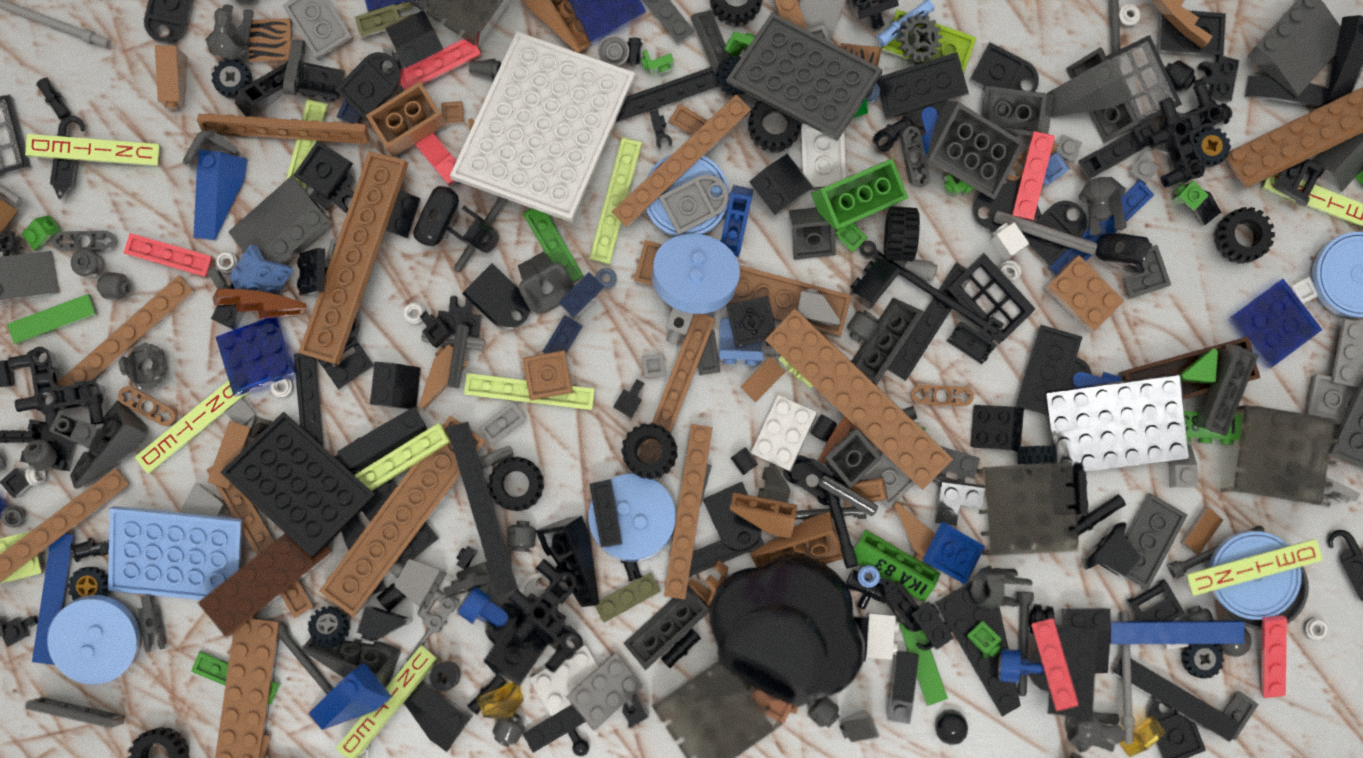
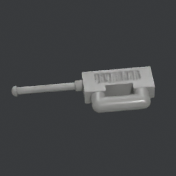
M437 590L427 609H419L418 616L424 620L422 624L428 627L411 655L406 658L407 662L433 632L440 633L442 631L441 627L447 624L446 620L458 607L460 602L454 596L445 597V593L443 594ZM438 600L441 605L435 614L432 615L429 613V610Z

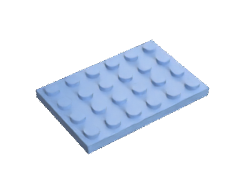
M112 506L109 518L108 591L195 600L203 599L241 568L243 519Z

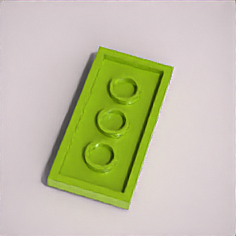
M897 9L893 21H898L907 12ZM935 23V28H941L937 33L943 36V38L938 39L942 46L935 48L938 53L931 55L932 59H924L922 62H917L916 59L913 62L921 64L957 52L964 73L977 37ZM915 24L914 26H918L920 28L923 25ZM899 37L893 39L882 49L885 52L909 60L910 55L903 56L904 49L898 50L901 42L896 41V39ZM916 50L917 52H924V50Z

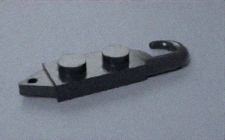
M67 116L60 121L57 136L70 137L66 136L67 126L71 122L78 123L82 132L85 130V125L79 117ZM53 158L50 185L53 186L59 200L63 198L70 188H73L77 160Z
M1346 530L1333 531L1328 537V545L1330 548H1333V540L1339 536L1346 540L1349 549L1342 554L1341 563L1361 601H1363V552H1361L1350 532Z
M885 578L880 579L883 591L882 599L910 632L920 631L921 628L912 617V613L919 609V606L900 582H892ZM930 641L926 645H922L919 642L916 643V646L924 651L933 648Z

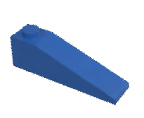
M199 151L193 238L216 241L227 218L226 215L231 205L234 204L240 187L245 182L248 159L216 151Z
M363 663L337 684L308 714L321 730L377 711L392 695L366 664Z

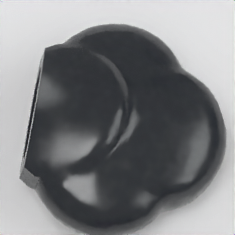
M803 555L779 556L761 567L745 568L731 574L721 582L712 598L709 609V622L718 647V661L738 678L767 695L791 705L802 707L810 703L811 700L840 693L858 676L864 661L865 645L860 628L854 619L852 595L842 578L824 563Z

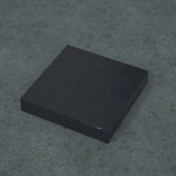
M317 141L293 176L329 199L353 163Z

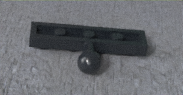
M572 705L523 733L533 753L567 733L573 742L572 751L576 756L583 757L588 754L590 749L588 742L581 739L575 729L586 721Z

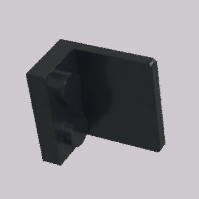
M974 405L971 447L1017 452V447H1021L1024 409L1011 406Z

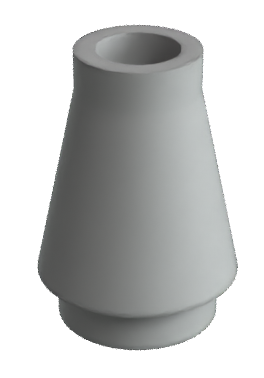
M914 259L912 262H906L905 269L924 281H933L938 265L933 264L934 261Z

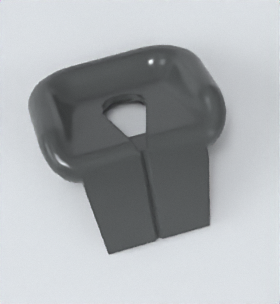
M212 130L202 131L196 135L183 159V165L189 167L193 163L206 140L235 155L238 147Z
M544 251L518 265L521 278L523 279L519 285V290L528 308L533 313L544 314L560 305L558 302L575 286L566 268L560 263H553ZM544 278L554 287L553 291L549 294H544L541 290L540 281Z

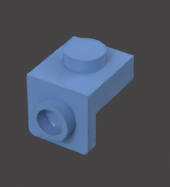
M1056 152L1049 158L1043 181L1046 186L1071 169L1059 152Z

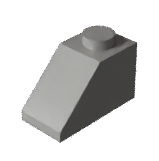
M806 289V292L801 291L797 310L808 321L835 327L839 326V318L824 296L818 294L819 291L813 289Z
M1187 445L1189 459L1169 461V488L1198 487L1197 463L1191 445Z

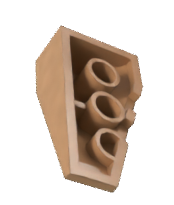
M524 0L527 6L575 52L579 53L591 45L584 23L578 19L575 9L578 7L575 1Z
M827 512L808 518L793 527L791 538L778 536L751 552L750 555L756 567H761L779 556L791 554L808 556L824 564L843 559L841 545L831 513Z

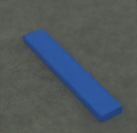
M1138 180L1121 197L1126 222L1154 196L1141 180ZM1111 215L1108 220L1101 221L1100 227L1102 230L1100 235H1090L1089 227L1080 238L1097 243L1101 235L1116 233L1118 230L1115 229L1114 216ZM1069 248L1048 269L1056 275L1074 256L1079 255L1086 262L1092 255Z
M65 534L49 546L32 662L55 665L48 650V631L55 616L65 606L72 560L71 553H73L70 551V545L74 543L75 535Z
M1243 620L1111 621L1110 644H1244L1245 622Z

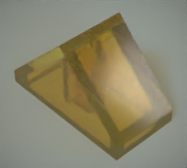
M513 682L476 698L483 717L511 719L524 701L520 687Z
M1151 715L1133 727L1134 744H1124V739L1119 744L1130 758L1148 750L1166 732L1156 718Z

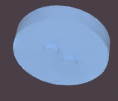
M669 155V156L663 158L662 160H660V161L651 169V171L649 172L647 178H648L661 164H663L671 155ZM705 156L665 192L667 193L698 176L712 175L719 178L725 184L728 190L729 201L728 183L723 172L716 163ZM718 186L712 187L710 190V194L713 197H720L723 193L722 189ZM658 198L646 209V213L656 228L668 236L676 237L678 234ZM728 203L720 215L683 234L706 235L714 230L722 221Z
M1350 232L1334 238L1321 248L1313 262L1311 275L1318 294L1317 297L1328 310L1341 317L1361 319L1363 318V232Z
M683 234L666 241L658 249L652 268V283L660 298L673 308L692 314L714 312L728 304L736 292L740 276L739 264L734 253L721 241L702 234Z
M634 473L612 478L623 545L602 548V550L615 559L627 562H639L657 555L668 544L675 528V507L671 496L654 479H643ZM591 501L588 515L589 526L594 540L600 547L593 502Z
M1254 530L1238 532L1226 538L1216 548L1211 557L1209 567L1289 545L1279 537L1266 532ZM1301 567L1213 590L1212 593L1224 608L1238 616L1255 620L1276 616L1286 610L1296 598L1301 585Z
M103 595L83 596L67 604L53 619L48 631V650L56 667L70 679L84 684H102L119 677L134 661L140 646V630L134 615L119 601Z

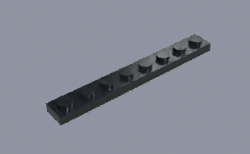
M469 422L447 427L496 595L518 589Z

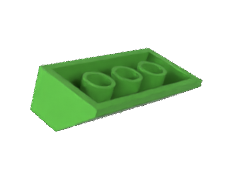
M893 158L811 192L818 213L835 230L909 198Z

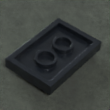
M1188 10L1199 17L1195 25L1213 36L1202 49L1184 36L1160 12L1158 52L1216 57L1224 55L1226 13Z

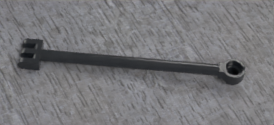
M864 241L862 243L863 246H860L859 251L863 258H872L874 260L879 258L899 269L901 272L898 275L981 327L982 331L980 334L993 342L995 338L988 334L989 331L994 335L999 333V330L994 328L993 325L999 328L1003 327L1004 324L995 317L991 316L988 321L984 320L893 260H886L885 255L876 249V245L872 241ZM869 245L872 247V250L866 252L864 246Z

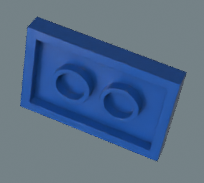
M941 522L922 561L966 585L985 546L954 527Z

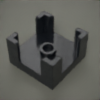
M30 419L28 430L36 431L38 439H44L49 442L57 453L56 462L51 468L70 471L77 444L54 433H48L46 422ZM22 451L20 462L27 463L23 457L24 451Z

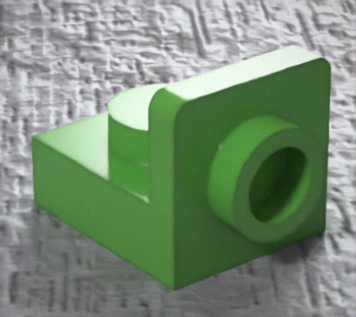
M984 621L967 635V638L983 653L985 659L989 656L994 657L1001 650L1002 639Z

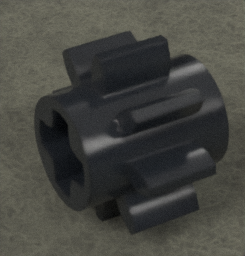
M10 231L9 235L1 232L0 252H3V256H10V253L18 255L17 252L20 249H24L20 243L23 238L16 236L14 231Z

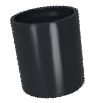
M820 414L810 433L818 439L827 442L837 423Z
M746 447L730 458L742 475H745L758 465Z
M392 583L377 596L380 604L388 612L406 598L394 586L395 583Z

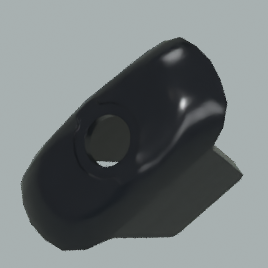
M437 186L431 192L413 231L414 238L421 244L435 246L442 239L449 237L450 232L446 229L448 227L453 229L459 216V198L454 190L445 186ZM434 209L441 211L442 216L438 221L430 220Z
M463 206L461 209L476 220L471 224L464 236L451 227H448L446 230L478 253H490L497 246L500 238L497 229L472 210ZM489 234V237L486 240V242L481 244L484 236Z
M1106 233L1101 235L1096 243L1097 249L1095 252L1100 260L1124 271L1144 273L1145 268L1140 263L1144 261L1148 250L1152 247L1147 237L1123 233ZM1118 241L1125 244L1120 252L1115 251V245Z
M798 455L791 472L785 469L783 471L787 481L823 505L829 504L827 503L824 489L819 486L822 476L828 475L840 483L835 473L816 460L802 455ZM810 474L818 477V484L815 487H810L806 483V478Z
M1126 522L1114 524L1101 538L1099 543L1095 545L1085 558L1084 570L1100 565L1115 575L1126 576L1139 561L1140 555L1124 536Z

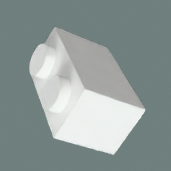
M1015 222L1010 226L1005 223L992 233L994 237L990 240L1003 261L1008 260L1029 244Z
M867 613L866 658L893 660V655L897 654V642H894V633H898L899 620H895V615Z

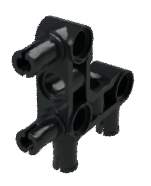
M1206 82L1193 86L1199 105H1197V108L1184 114H1177L1172 97L1159 101L1165 118L1164 125L1159 131L1146 136V142L1149 147H1155L1164 142L1166 144L1175 170L1161 176V183L1164 187L1200 178L1205 172L1201 154L1198 153L1193 140L1195 132L1204 128H1210L1224 118V110L1222 106L1216 104L1214 99H1211Z
M36 347L25 355L8 358L11 370L25 367L31 368L34 396L14 401L16 411L22 412L33 409L41 411L42 414H45L48 433H52L49 430L60 410L80 406H88L90 423L92 425L104 423L101 405L105 396L104 387L94 381L75 382L74 385L59 386L57 378L58 364L52 351L44 347ZM46 353V360L40 363V355ZM95 386L97 392L94 396L90 397L89 390ZM49 395H53L52 403L46 405V398Z
M544 558L535 569L550 581V585L536 601L529 600L518 589L508 598L523 611V622L511 636L517 643L521 644L532 631L537 633L556 650L545 664V667L550 672L555 673L566 660L572 659L583 645V639L572 626H567L560 620L555 612V608L559 604H563L574 590L577 583L576 578L571 573L558 571ZM560 582H565L568 588L562 587ZM533 612H538L542 619H537ZM567 641H571L575 648H570L567 645Z

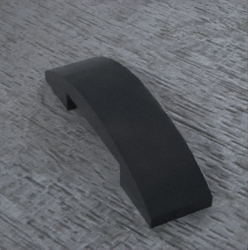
M1247 77L1246 98L1264 101L1271 99L1307 105V108L1318 109L1330 103L1326 101L1329 88L1309 83L1301 94L1296 97L1273 77Z
M1151 119L1119 139L1080 159L1078 163L1089 180L1148 147L1146 136L1157 132L1158 129Z

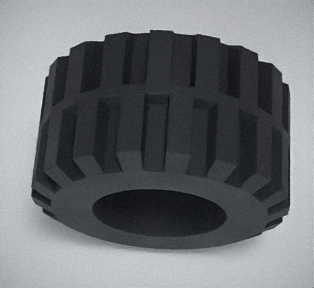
M710 0L713 14L715 16L718 15L719 21L725 20L726 25L735 23V26H739L742 22L744 25L748 24V20H754L756 14H759L762 6V0H748L741 6H732L725 0Z
M762 101L755 103L754 108L750 111L748 120V131L750 132L751 140L754 139L756 146H762V150L770 149V152H775V150L781 152L786 147L790 148L798 139L802 127V122ZM772 113L780 114L787 121V129L780 134L769 133L762 125L763 118Z
M890 206L886 216L884 232V255L886 260L912 262L916 257L920 231V215L917 208Z
M1241 207L1224 216L1223 220L1217 224L1218 228L1215 229L1214 233L1217 235L1214 241L1219 243L1217 250H1222L1224 258L1230 257L1229 261L1233 263L1238 261V264L1249 263L1262 257L1270 250L1269 247L1273 246L1274 241L1271 239L1275 237V232H1271L1274 225L1273 223H1268V220H1270L1268 215L1262 216L1264 212L1261 210L1256 212L1253 207L1248 209ZM1238 224L1246 225L1252 230L1254 241L1251 247L1243 246L1237 241L1235 228Z
M642 423L639 427H633V430L626 434V439H623V448H621L623 461L629 470L640 478H648L649 480L657 477L661 478L665 473L668 474L671 467H674L676 464L675 460L678 457L677 444L671 433L661 425ZM647 439H655L662 446L661 457L651 464L643 463L637 455L639 445Z
M517 456L508 457L498 462L499 464L494 466L492 473L489 475L490 481L488 483L490 495L495 500V503L510 511L527 510L535 505L538 499L541 498L544 489V478L540 469L532 461ZM514 471L524 473L529 480L527 492L520 497L510 496L504 489L506 476Z
M163 727L144 732L132 742L133 746L129 747L128 750L131 756L127 758H149V749L155 743L162 745L167 750L168 758H189L186 755L189 749L188 746L184 747L183 743L186 741L184 738H179L180 734L177 731L173 733L170 728L163 729Z

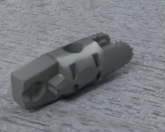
M150 595L141 596L143 608H138L145 653L151 652L152 648L149 634L157 633L158 647L160 650L165 649L158 605H152ZM149 619L154 620V625L151 627L147 626Z

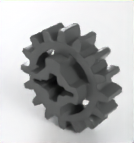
M918 14L915 17H908L907 21L901 23L903 29L897 30V33L901 34V37L896 39V41L901 42L898 50L904 49L903 56L910 55V61L917 59V62H922L924 59H932L931 55L938 53L935 48L942 46L938 39L943 38V36L937 33L941 28H935L936 21H929L928 15L922 17L921 14ZM920 24L923 26L919 28L918 26L915 27L914 25ZM920 49L924 50V52H917L916 50Z

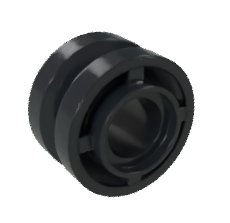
M1034 604L1029 616L1031 634H1034L1032 624L1052 618L1055 621L1053 606L1047 605L1042 609L1041 604Z

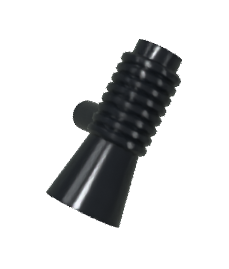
M855 569L851 570L846 585L849 590L863 593L857 605L859 608L866 609L870 598L883 604L886 603L881 597L883 591L880 583L870 588L864 587L858 581V571Z

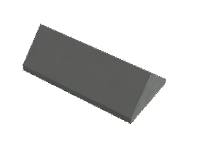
M1099 47L1067 67V70L1073 79L1108 59L1102 47ZM1129 101L1115 108L1089 112L1104 143L1133 130L1140 124Z
M1363 133L1319 153L1312 160L1323 167L1324 172L1322 175L1341 192L1363 170Z
M893 297L877 321L879 325L878 331L869 342L862 344L852 362L877 385L925 312Z
M1226 344L1216 369V382L1210 384L1195 425L1227 436L1259 355L1242 347Z
M687 585L685 599H671L623 644L640 665L647 670L707 615L709 608Z

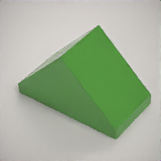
M1215 348L1208 350L1180 374V381L1206 384L1216 382L1218 351Z

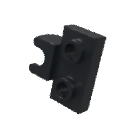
M1219 55L1216 57L1215 63L1209 61L1201 62L1197 68L1204 71L1206 76L1195 80V84L1198 85L1206 82L1207 88L1210 87L1209 94L1212 99L1227 103L1232 101L1239 60Z
M347 173L329 199L316 190L310 196L326 211L335 203L343 212L347 213L348 208L345 206V200L353 198L354 192L349 186L356 179Z
M452 295L449 302V311L439 310L438 317L444 321L452 334H456L458 324H464L469 326L468 336L479 337L482 315L471 314L473 304L468 299H466L464 307L458 305L457 296Z

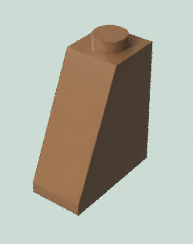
M155 45L158 102L167 109H178V106L185 107L188 57L177 46Z

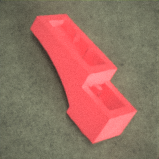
M433 133L415 144L449 187L457 182L450 178L456 159Z

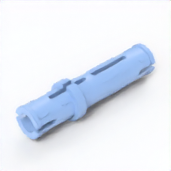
M925 0L898 21L890 23V27L876 36L878 42L885 47L896 37H901V34L897 33V30L903 29L901 23L907 21V18L911 16L915 17V15L921 14L923 17L935 10L933 3L930 0Z

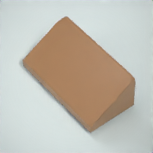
M770 356L740 388L756 403L785 371Z
M1205 507L1181 543L1199 555L1223 522V519L1211 508Z

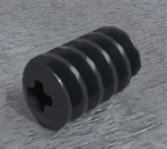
M445 661L436 665L429 674L431 686L439 692H446L454 688L461 678L460 668L451 661ZM447 673L449 677L443 680L442 676Z

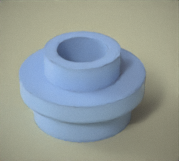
M864 566L859 570L858 581L862 586L870 588L879 582L880 575L875 567ZM867 572L872 574L870 581H867L864 577Z

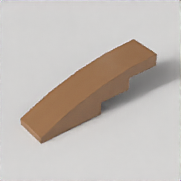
M1152 0L1165 18L1184 36L1202 49L1209 43L1213 36L1195 25L1199 17L1181 6L1185 0Z

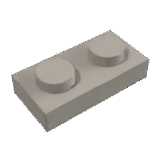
M512 402L481 425L479 429L491 445H493L524 422L526 418L516 404Z

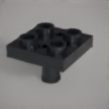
M846 0L847 7L859 20L866 17L870 18L872 29H878V24H880V27L885 25L881 12L899 6L898 0Z
M315 248L300 253L297 260L299 268V278L297 280L299 296H310L325 292V275L328 267H325V249Z
M768 295L726 305L735 347L765 341L776 329ZM747 308H752V310H751V309H748V312H752V313H749V314H748V313L746 312V309H747Z

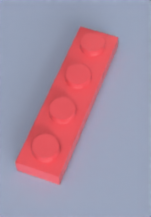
M470 35L402 69L400 83L404 91L418 82L424 85L482 55Z
M1033 131L1012 215L1034 220L1055 138L1054 135Z
M129 233L123 252L129 256L206 278L208 277L207 272L210 270L213 260L212 256Z
M1284 615L1262 618L1261 694L1264 698L1286 696L1287 619Z
M1054 618L1032 624L1056 711L1078 706L1079 703Z

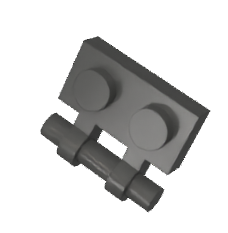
M941 446L953 460L932 482H935L937 486H941L942 479L965 483L966 477L975 478L980 461L979 457ZM947 471L959 474L957 480L946 477Z

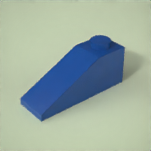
M737 185L732 187L721 242L735 256H740L754 189Z

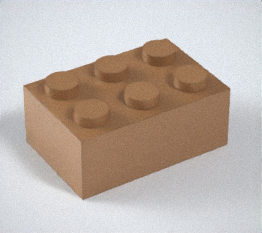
M421 82L416 83L366 115L392 157L397 156L447 124Z
M1079 255L1074 256L1043 287L1087 332H1094L1124 302Z

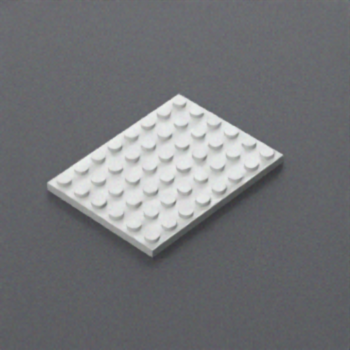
M516 32L453 167L450 178L572 222L633 83L635 73Z

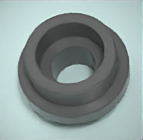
M8 506L2 511L1 520L8 527H17L24 520V512L18 506ZM15 513L17 518L10 519L8 515Z

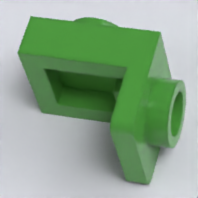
M734 31L731 38L727 41L725 51L731 57L739 56L742 49L747 50L755 35L748 32L745 35Z
M646 49L643 51V58H640L644 70L648 69L650 75L657 72L660 74L666 73L674 66V59L671 53L651 61Z
M950 174L946 175L943 179L945 190L949 194L952 193L954 197L962 192L966 195L975 189L963 181L956 184Z
M1191 181L1187 184L1182 183L1174 191L1176 195L1172 198V201L1177 205L1185 203L1192 210H1196L1208 197V194L1196 182Z
M47 215L35 218L22 232V236L33 250H38L51 236L60 232L61 229L52 217Z
M854 223L844 226L835 232V237L851 253L868 238Z

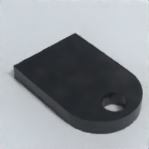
M148 0L144 17V27L148 35L161 44H172L179 41L188 29L194 0ZM168 28L169 34L164 38L159 37L160 29Z
M989 42L969 81L984 89L986 86L1023 90L1021 82L1027 80L1032 84V89L1029 91L1035 92L1039 84V76L1031 63Z
M372 53L366 56L335 90L364 120H367L366 115L380 107L398 88L402 78L401 67L394 57L386 53ZM385 61H391L392 69L389 72H384L382 69Z
M1021 178L1004 183L995 200L983 193L976 197L972 205V216L979 227L986 231L995 232L996 229L1002 226L994 222L995 213L1002 211L1012 215ZM1038 205L1036 208L1034 219L1041 216V212ZM980 208H986L989 211L987 219L979 217L978 210Z
M1059 201L1048 208L1034 223L1080 238L1086 230L1087 218L1084 210L1078 204L1071 201ZM1068 210H1075L1077 212V220L1072 221L1068 219ZM1025 232L1023 233L1029 242L1027 246L1048 267L1070 248Z
M493 263L462 293L493 324L502 329L511 330L520 327L527 320L530 309L525 303L519 288ZM511 311H518L521 314V320L513 319Z
M740 482L704 498L703 502L723 544L734 551H747L759 542L762 529L730 510L733 492L748 495L743 483ZM748 534L751 539L747 544H742L738 541L740 535Z
M1155 699L1150 702L1146 710V722L1161 758H1189L1206 751L1194 722L1170 708L1167 712L1162 713L1159 709L1160 702Z

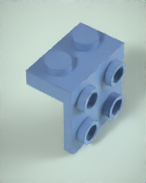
M250 244L235 268L231 271L229 278L235 289L263 291L278 295L292 274L293 269L289 265L264 260L259 248Z
M729 318L721 319L719 361H723L725 365H736V362H745L747 366H758V363H762V341L735 347Z

